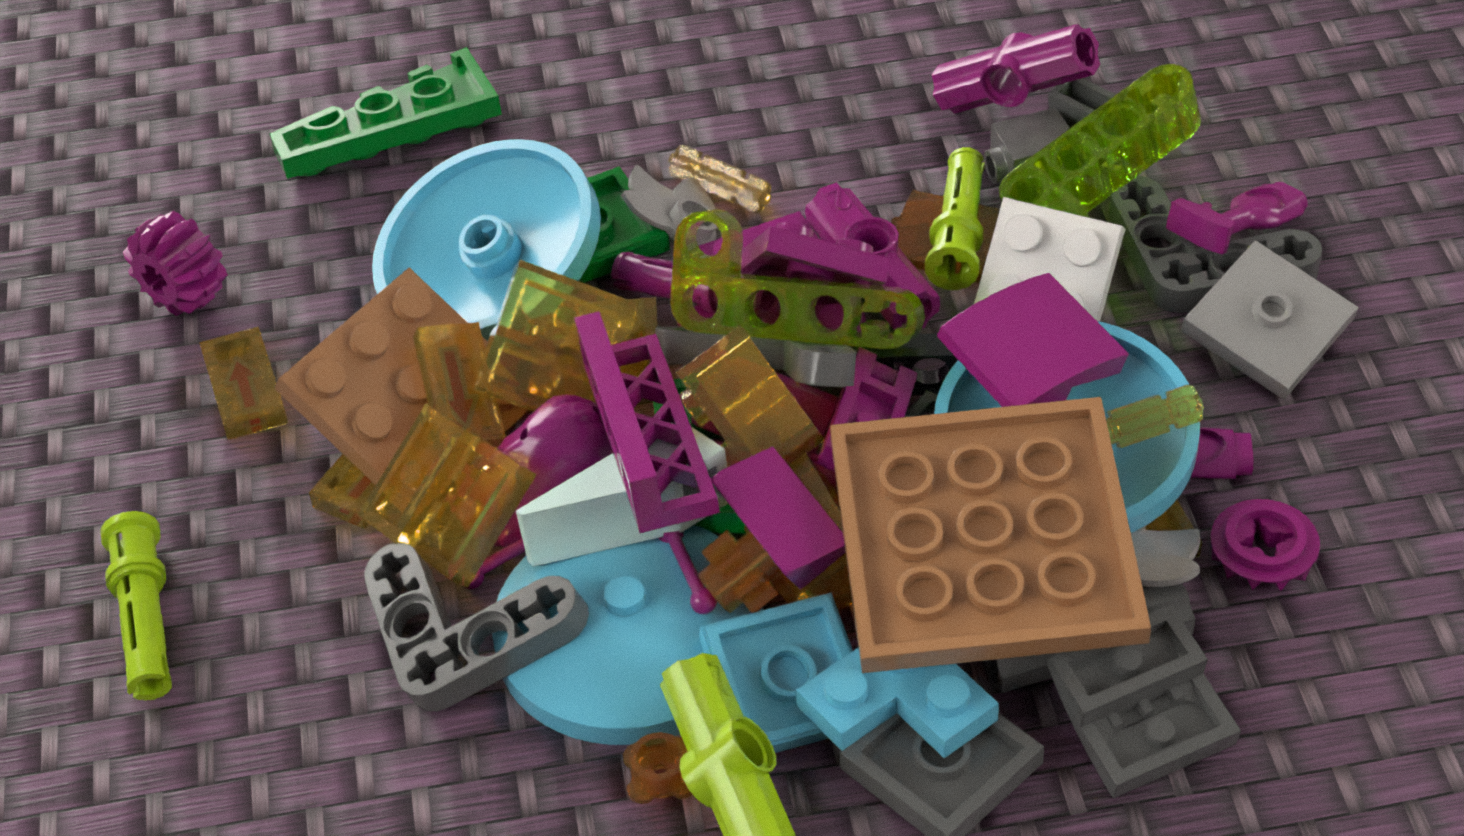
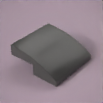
M1171 604L1148 613L1151 624L1150 641L1148 644L1053 653L1047 659L1052 679L1072 725L1113 799L1236 745L1241 733L1240 728L1203 674L1208 661L1207 657Z

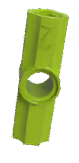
M701 653L695 657L678 660L661 673L663 681L660 687L687 749V752L680 758L679 768L682 779L689 791L702 804L712 808L723 836H796L769 775L776 766V754L773 745L759 725L750 718L743 716L718 656Z

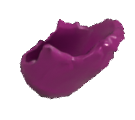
M576 395L553 396L527 417L524 423L513 433L505 437L500 446L476 459L467 469L466 477L461 476L457 478V486L453 490V496L456 498L455 506L458 509L457 514L467 524L468 531L472 536L481 538L485 545L498 547L500 545L507 547L522 539L516 510L613 453L597 404Z

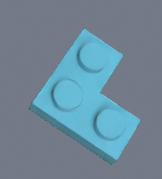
M858 648L796 689L797 707L841 751L895 714H898L943 758H946L998 721L999 703L957 664L862 673Z

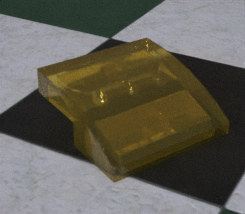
M520 260L513 269L498 322L490 333L473 390L531 411H536L553 396L566 394L576 395L596 404L584 368L574 317L599 311L610 343L613 345L628 341L639 304Z
M426 403L358 515L395 544L406 543L412 546L423 560L445 577L468 588L537 474L473 431Z

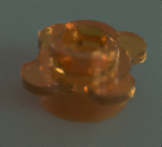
M663 732L651 733L643 736L625 749L623 762L625 766L631 769L632 780L627 785V794L633 802L648 804L654 798H667L673 795L678 799H685L693 795L682 779L679 768L680 758L687 752L682 737H676ZM657 769H667L666 772L661 774L654 772Z

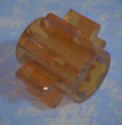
M727 529L703 549L702 554L710 564L697 575L712 596L729 614L743 603L751 613L757 612L778 595V589L770 580L778 575L781 570L751 531H748L737 541Z

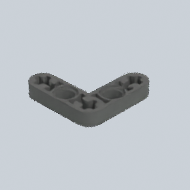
M1139 175L1127 176L1119 179L1112 186L1109 205L1110 221L1125 228L1122 244L1151 300L1165 311L1174 313L1190 312L1225 274L1221 268L1233 265L1255 240L1314 279H1317L1322 246L1314 235L1306 231L1289 229L1233 240L1229 243L1227 253L1219 254L1202 247L1195 248L1191 241L1166 229L1171 202L1157 181ZM1140 209H1146L1145 216L1140 217ZM1157 237L1168 240L1172 245L1166 248H1153L1145 245L1142 241Z
M657 327L655 331L667 363L712 366L718 351L721 350L766 369L784 370L794 381L799 383L834 387L854 386L856 351L835 337L814 334L690 327Z
M392 543L382 547L368 561L364 572L365 584L397 681L413 702L425 711L438 712L449 708L571 642L580 635L587 624L589 616L587 603L568 579L561 576H547L532 582L451 626L432 570L418 552L406 543ZM400 572L404 586L409 591L407 593L400 594L394 588V585L397 583L396 574ZM557 604L558 614L550 618L549 608ZM429 613V620L423 631L416 636L402 638V631L408 620L415 615ZM522 621L529 629L527 633H524L518 626L519 622ZM497 631H507L506 643L498 652L487 657L479 656L480 645L486 637ZM460 654H462V656L468 662L466 666H464L462 661L458 658ZM436 669V680L429 684L431 682L429 673Z

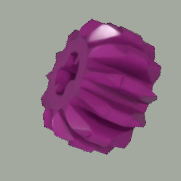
M176 211L166 215L159 214L154 219L149 218L135 229V233L127 238L128 246L123 251L125 260L131 265L128 273L131 277L137 279L141 286L140 292H146L152 297L156 307L165 306L175 316L183 312L190 314L196 308H203L215 298L214 294L223 288L222 281L228 276L225 267L219 262L223 257L222 252L211 244V235H204L199 230L194 219L191 218L185 221L182 215Z

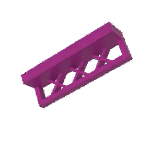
M599 311L574 317L584 368L639 533L720 513L716 492L657 335L653 334L611 345ZM650 360V364L638 377L620 372L619 367ZM642 398L663 404L653 417L634 412V407ZM656 439L679 445L668 459L649 454L648 449ZM672 481L696 488L698 491L696 494L665 502L661 500L662 492Z

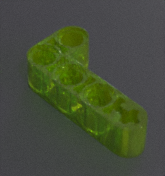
M1176 64L1159 65L1149 70L1009 172L1002 179L999 186L1001 203L1003 197L1089 218L1088 212L1182 144L1199 129L1201 115L1191 73L1186 68Z
M719 209L693 212L686 216L677 226L674 238L670 303L674 318L687 330L699 333L891 349L898 348L912 340L922 329L925 319L924 307L914 293L904 288L741 274L742 228L737 219L729 212ZM705 221L713 222L722 233L723 242L721 249L714 256L705 254L697 244V230ZM700 284L710 287L717 296L718 308L712 318L702 317L695 311L692 305L693 292ZM764 289L772 292L780 302V316L774 324L761 321L754 312L753 301L760 290ZM822 295L835 297L840 301L844 309V319L838 329L825 328L818 322L815 316L816 302ZM860 297L865 298L863 306H861ZM891 301L896 302L897 313L907 315V323L896 328L894 334L889 333L888 322L869 319L860 324L861 332L856 330L862 311L880 312L890 307Z

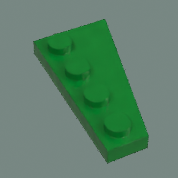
M465 47L450 54L452 61L450 65L433 72V69L426 64L407 73L409 79L407 84L391 91L384 90L378 85L360 93V98L355 102V106L344 111L340 107L331 106L269 133L274 153L287 179L296 176H312L322 172L326 167L352 159H369L377 155L379 151L406 143H422L429 140L433 135L452 129L476 127L486 119L502 115L499 96L468 48Z

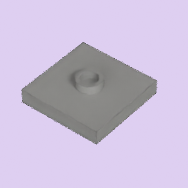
M1255 240L1184 318L1180 331L1285 400L1354 320L1359 307Z

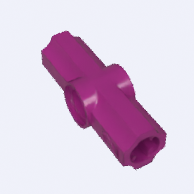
M1079 24L1037 36L1023 32L1012 33L1004 39L1000 47L939 64L931 75L934 85L933 97L941 110L947 109L954 114L992 103L1004 107H1016L1022 104L1031 92L1094 75L1100 66L1098 57L1099 43L1090 28H1082Z
M836 182L818 189L816 196L805 206V217L809 225L821 240L836 243L838 239L862 241L873 246V254L891 258L887 282L864 297L870 299L894 330L901 329L906 334H911L924 329L932 316L939 312L940 296L898 247L899 233L896 227L888 220L873 217L850 188H842Z

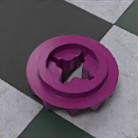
M1252 499L1231 505L1216 518L1210 535L1212 560L1221 562L1224 565L1227 579L1238 576L1246 578L1252 591L1261 582L1272 583L1282 591L1289 580L1305 581L1311 567L1318 561L1320 539L1315 526L1301 511L1279 501ZM1255 532H1257L1259 539L1263 540L1268 547H1276L1274 557L1265 555L1259 547H1253Z

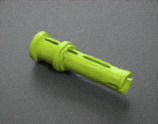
M970 147L956 149L948 158V172L943 195L942 213L933 220L929 232L930 243L933 248L929 250L925 258V274L929 281L945 290H961L969 287L976 281L980 269L979 258L976 252L979 251L983 243V227L977 219L985 162L982 163L983 155ZM961 262L960 272L956 274V264Z
M122 512L106 520L100 529L101 543L109 551L111 563L105 572L106 587L118 599L123 651L126 662L127 693L129 695L133 693V698L137 700H154L163 697L172 688L159 601V593L166 583L165 565L157 558L156 545L161 538L160 524L155 517L145 512ZM120 533H122V540L119 538Z

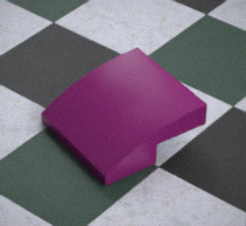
M1050 273L1013 284L984 298L942 325L937 334L941 342L1001 407L1065 401L1072 387L1119 374L1129 355Z

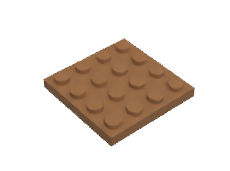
M1101 397L830 425L832 454L862 673L1149 643L1151 624Z

